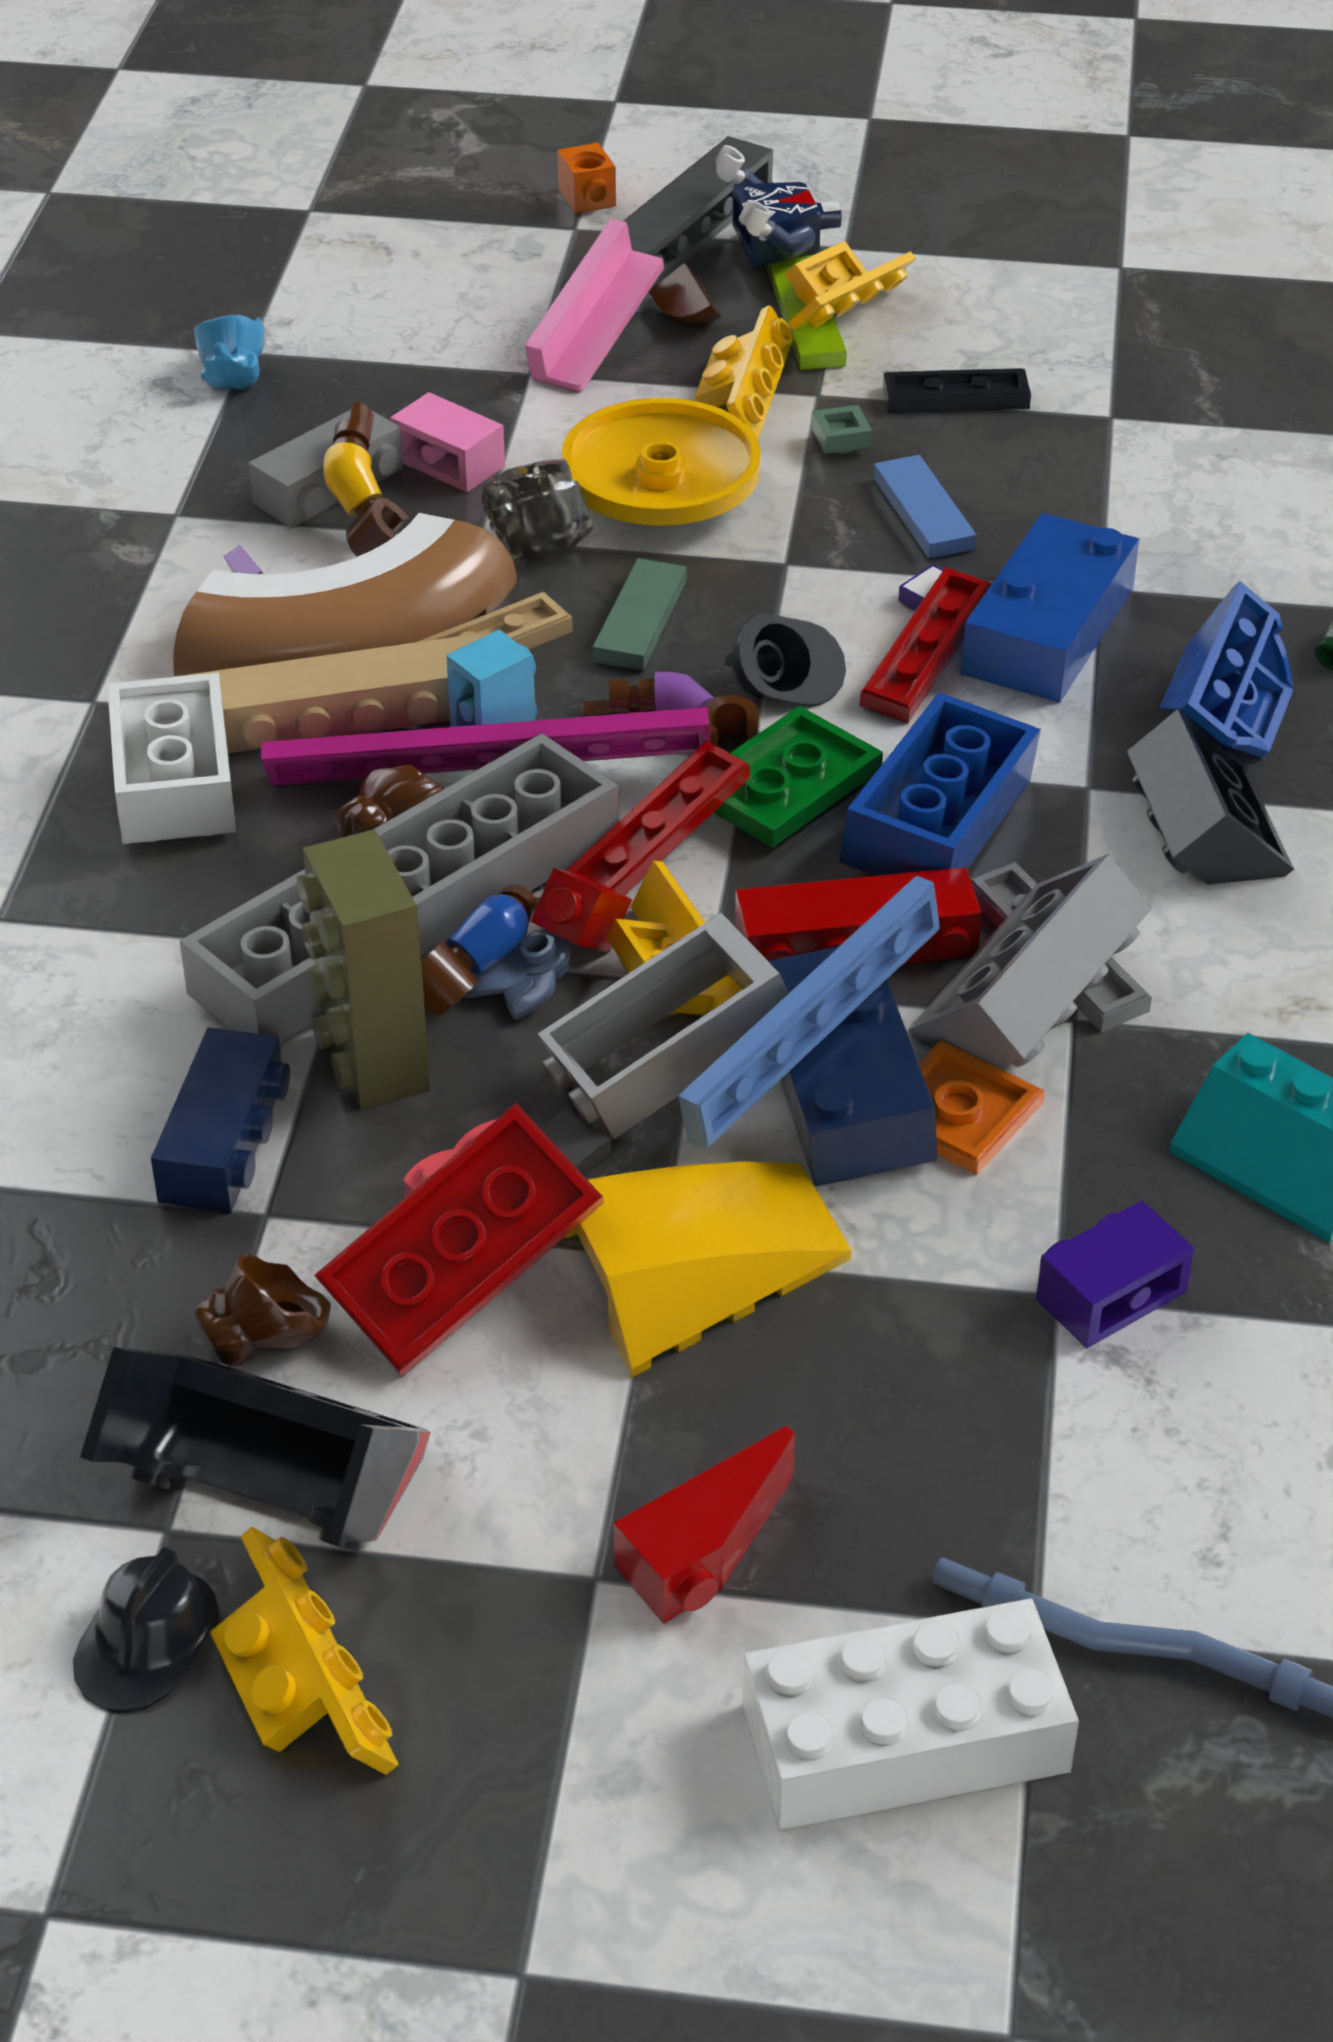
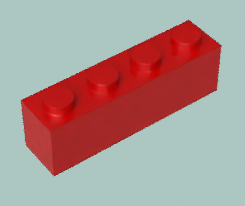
M967 867L737 889L735 927L767 961L838 947L917 875L934 883L940 929L902 964L904 965L972 958L979 950L982 912Z

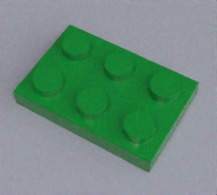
M799 705L730 753L749 764L751 778L727 799L714 814L773 848L872 777L882 765L883 751Z

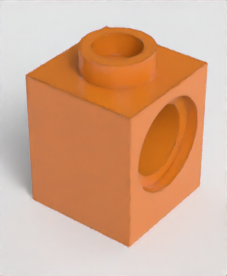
M599 143L557 150L558 190L575 214L616 206V166Z

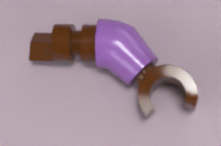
M655 672V678H639V685H629L628 679L609 680V700L583 701V717L708 707L710 742L717 747L718 741L722 739L738 738L747 742L760 733V714L757 706L750 699L730 694L714 698L691 677L677 672Z

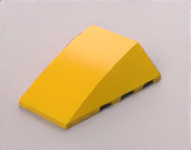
M730 1162L681 1165L587 1179L603 1196L604 1203L563 1238L566 1239L578 1235L608 1295V1331L632 1378L652 1367L651 1359L672 1347L678 1353L701 1341V1332L726 1318H729L733 1323L755 1311V1302L774 1292L778 1293L781 1297L850 1260L852 1252L802 1164L785 1162Z

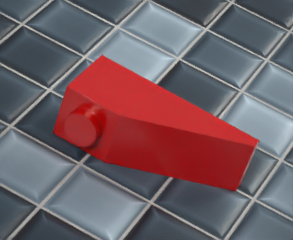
M787 1425L613 1523L614 1567L663 1624L685 1611L691 1612L702 1608L711 1601L717 1592L723 1589L792 1481L795 1433Z

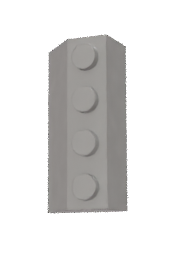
M1109 854L1037 883L912 1024L909 1031L916 1039L929 1045L935 1046L940 1040H943L998 1068L1011 1063L1015 1067L1027 1064L1044 1048L1045 1044L1041 1039L1048 1030L1062 1024L1075 1012L1077 1005L1073 1001L1082 991L1097 984L1107 974L1109 968L1105 963L1110 957L1124 950L1136 940L1140 934L1136 927L1150 912L1152 907Z

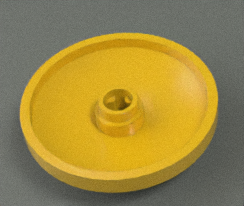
M645 398L625 401L602 408L578 422L567 434L562 446V476L570 493L583 505L599 514L633 524L672 526L695 523L719 516L747 499L757 486L760 478V444L749 426L723 409L686 399Z

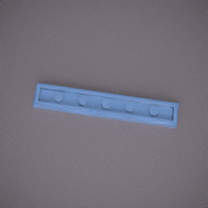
M916 875L678 1095L688 1142L703 1150L710 1147L940 929L933 882Z

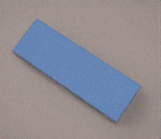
M920 455L874 463V480L928 559L976 550V533Z

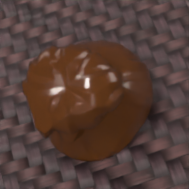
M412 765L377 769L367 775L361 785L359 796L347 802L333 814V822L338 826L341 838L373 830L442 791L444 788Z
M244 1254L238 1258L226 1288L215 1289L207 1299L202 1300L195 1311V1319L199 1329L204 1333L207 1342L210 1344L212 1351L218 1356L220 1362L233 1367L241 1366L250 1361L257 1350H263L264 1348L278 1350L297 1348L317 1337L328 1323L331 1303L320 1292L313 1290L301 1281L287 1264L266 1262L257 1256Z

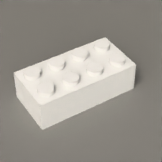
M1033 1598L744 1653L743 1707L779 1831L1071 1773L1079 1720Z

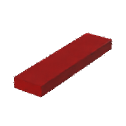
M945 567L862 689L859 706L909 723L963 641L965 622L992 583Z
M706 740L566 871L588 877L626 895L646 876L653 860H664L751 778L749 764Z

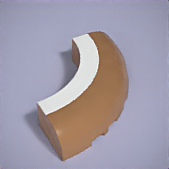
M418 513L407 527L386 543L370 552L335 565L279 574H247L213 569L192 596L182 614L176 632L173 652L174 676L415 643L468 622L477 615L483 616L496 609L517 584V573L513 558L503 543L484 528L463 521Z

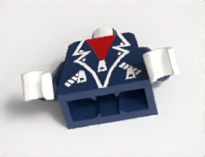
M724 145L715 158L716 173L725 182L735 181L732 188V225L752 267L816 254L820 249V230L841 227V208L837 200L816 203L807 185L802 182L764 183L749 169L741 171L740 168L745 161L744 156L737 149Z

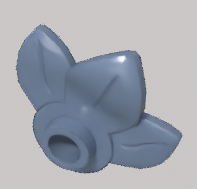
M546 929L529 933L511 953L482 974L475 975L479 981L463 998L468 999L504 993L507 1008L514 1020L528 1015L551 997L555 991L556 981L567 972L571 957V947L568 940Z

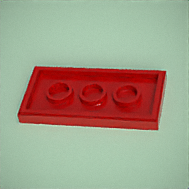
M515 1103L314 1276L396 1371L404 1377L604 1203V1199L522 1108Z

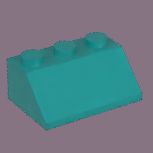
M1247 1032L1212 1066L1170 1143L1169 1152L1330 1243L1333 1240V1078Z

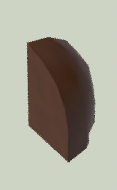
M685 263L649 290V294L657 307L678 323L701 325L711 323L721 317V313L708 291Z

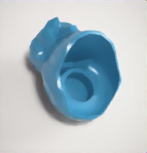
M227 315L204 321L195 326L194 335L198 356L204 366L201 371L202 380L206 381L210 387L222 390L231 388L245 389L256 383L260 373L258 358L261 356L265 344V327L260 317L252 320L243 315Z

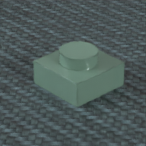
M859 405L812 411L811 428L825 454L833 452L844 454L854 449L872 447V429Z

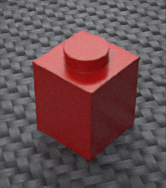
M553 868L530 922L576 945L609 953L612 946L606 936L615 918H625L633 899L588 877Z

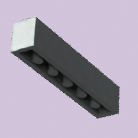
M728 136L623 220V222L628 224L633 251L663 259L664 269L651 288L679 268L732 223V188L735 181L725 182L716 173L715 158L722 147L729 145L737 149L745 158L740 170L749 169L764 183H772L773 149Z

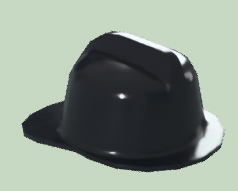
M760 613L748 619L740 631L739 638L734 644L732 652L724 658V665L732 667L737 683L745 692L757 698H772L803 705H819L834 698L843 686L846 673L844 653L836 638L824 627L809 621L775 614Z
M163 1547L156 1556L139 1557L122 1564L108 1578L102 1592L100 1607L81 1637L73 1658L74 1680L85 1699L105 1710L129 1712L147 1708L168 1696L184 1677L202 1643L212 1630L218 1615L216 1594L205 1580L192 1574L187 1567L179 1562L174 1550Z

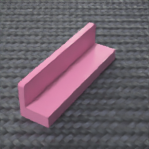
M612 218L609 220L526 342L525 349L532 379L572 391L582 392L663 271L664 263L662 258L632 250L627 222Z

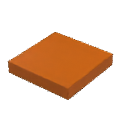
M940 1040L918 1062L935 1107L937 1155L976 1175L1044 1102L1045 1090L943 1040Z

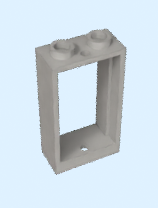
M719 913L538 1033L550 1055L541 1062L561 1092L569 1087L573 1089L568 1096L583 1120L588 1125L598 1120L610 1136L615 1139L678 1097L679 1094L787 996L789 992L780 973L722 913ZM729 975L742 989V991L598 1087L585 1073L584 1070L725 976Z

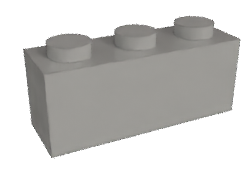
M351 410L248 462L253 505L292 529L338 504V500L325 484L323 476L324 455L328 448L333 445L334 430L337 423L343 419L350 418ZM372 411L374 421L368 453L372 459L371 470L376 481L379 482L403 469L400 426Z

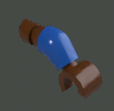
M509 885L503 888L497 895H491L482 900L447 939V944L442 940L421 960L424 1007L426 1010L438 1016L447 1012L477 984L479 980L475 975L482 974L511 953L526 936L529 923L541 897H534L532 892L526 887Z

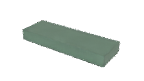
M637 558L593 645V662L644 671L687 582V566Z

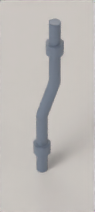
M944 1557L938 1561L932 1576L933 1585L980 1603L982 1608L1033 1598L1044 1630L1094 1651L1190 1660L1269 1692L1268 1699L1271 1702L1296 1712L1301 1706L1333 1718V1686L1312 1678V1669L1287 1659H1283L1279 1665L1197 1631L1102 1622L1025 1591V1582L1000 1572H996L993 1577H990Z

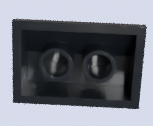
M1177 709L1127 750L1136 771L1132 775V781L1140 793L1148 799L1151 808L1147 811V816L1154 827L1163 835L1167 843L1162 847L1163 853L1177 871L1184 874L1189 870L1204 883L1211 885L1284 877L1294 870L1244 762L1223 745L1218 744L1180 710Z

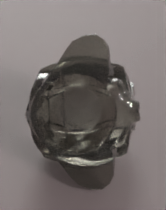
M565 458L542 460L508 469L489 480L483 486L481 501L490 521V528L492 531H495L498 539L513 558L528 562L550 558L577 546L595 529L587 505L580 493V485L578 481L572 480V474L569 470L570 466Z

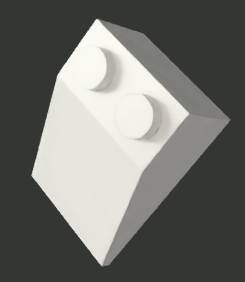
M219 673L107 683L114 787L122 843L155 842L158 840L236 833Z

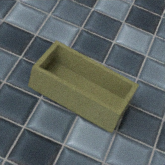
M376 829L304 847L303 854L306 874L297 876V885L303 907L307 913L310 912V922L302 924V932L309 956L312 960H315V968L307 970V979L314 1002L320 1008V1013L312 1015V1025L319 1047L322 1050L330 1048L333 1053L331 1054V1064L339 1088L341 1090L350 1088L360 1110L430 1091L418 910L414 899Z

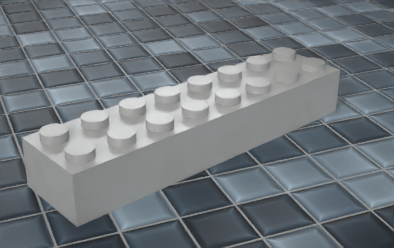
M541 733L375 828L417 905L421 957L428 954L442 940L446 943L447 939L470 912L487 897L497 895L503 888L509 885H520L532 891L548 881L553 868L567 870L619 822L618 784ZM305 869L179 941L187 994L233 1031L277 1036L281 1043L312 1024V1015L320 1013L319 1005H316L307 979V970L315 968V960H312L309 956L302 932V924L310 922V912L307 913L303 907L297 885V876L306 874Z

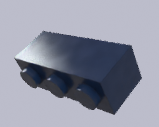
M207 1027L151 1156L158 1203L232 1213L241 1188L248 1189L253 1181L255 1153L259 1143L266 1144L270 1138L273 1125V1108L276 1100H284L289 1089L290 1066L288 1063H282L279 1037Z

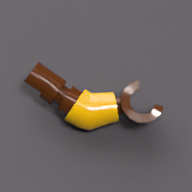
M352 402L350 418L343 419L337 423L334 430L333 445L328 448L324 455L323 476L328 489L349 516L357 515L346 530V540L356 557L370 552L395 537V533L410 519L395 503L386 498H381L382 493L371 470L372 459L368 453L374 414L367 405L360 402Z

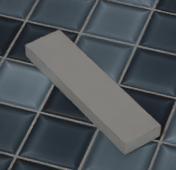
M1016 862L971 879L981 911L997 927L1005 921L1037 884ZM1112 957L1105 963L1109 968L1107 974L1097 984L1082 991L1073 1001L1077 1008L1100 1032L1150 1012L1152 997Z

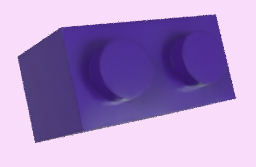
M1141 1200L1119 1213L1113 1212L1104 1216L1094 1227L1070 1240L1056 1242L1042 1254L1036 1300L1087 1349L1186 1293L1195 1248Z

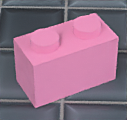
M428 392L390 417V421L400 426L403 464L466 493L505 467L504 426Z

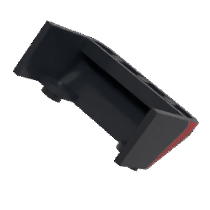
M113 1347L80 1458L92 1462H121L130 1465L132 1469L129 1477L148 1485L169 1489L173 1477L194 1479L310 1517L309 1522L321 1527L319 1540L341 1548L359 1551L362 1542L376 1541L379 1538L424 1458L431 1431L205 1359L182 1354Z

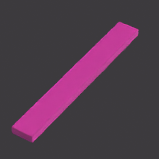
M708 707L261 742V760L270 784L275 786L365 779L374 770L403 765H412L423 774L478 770L541 733L582 761L686 754L695 752L706 740L710 742Z

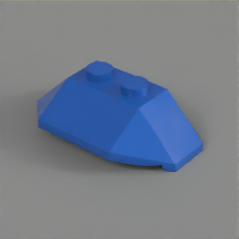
M1239 581L1232 587L1187 644L1160 708L1169 716L1177 709L1180 710L1218 744L1223 745L1227 749L1263 758L1270 752L1294 690L1287 651L1279 635V632L1282 630L1280 614Z

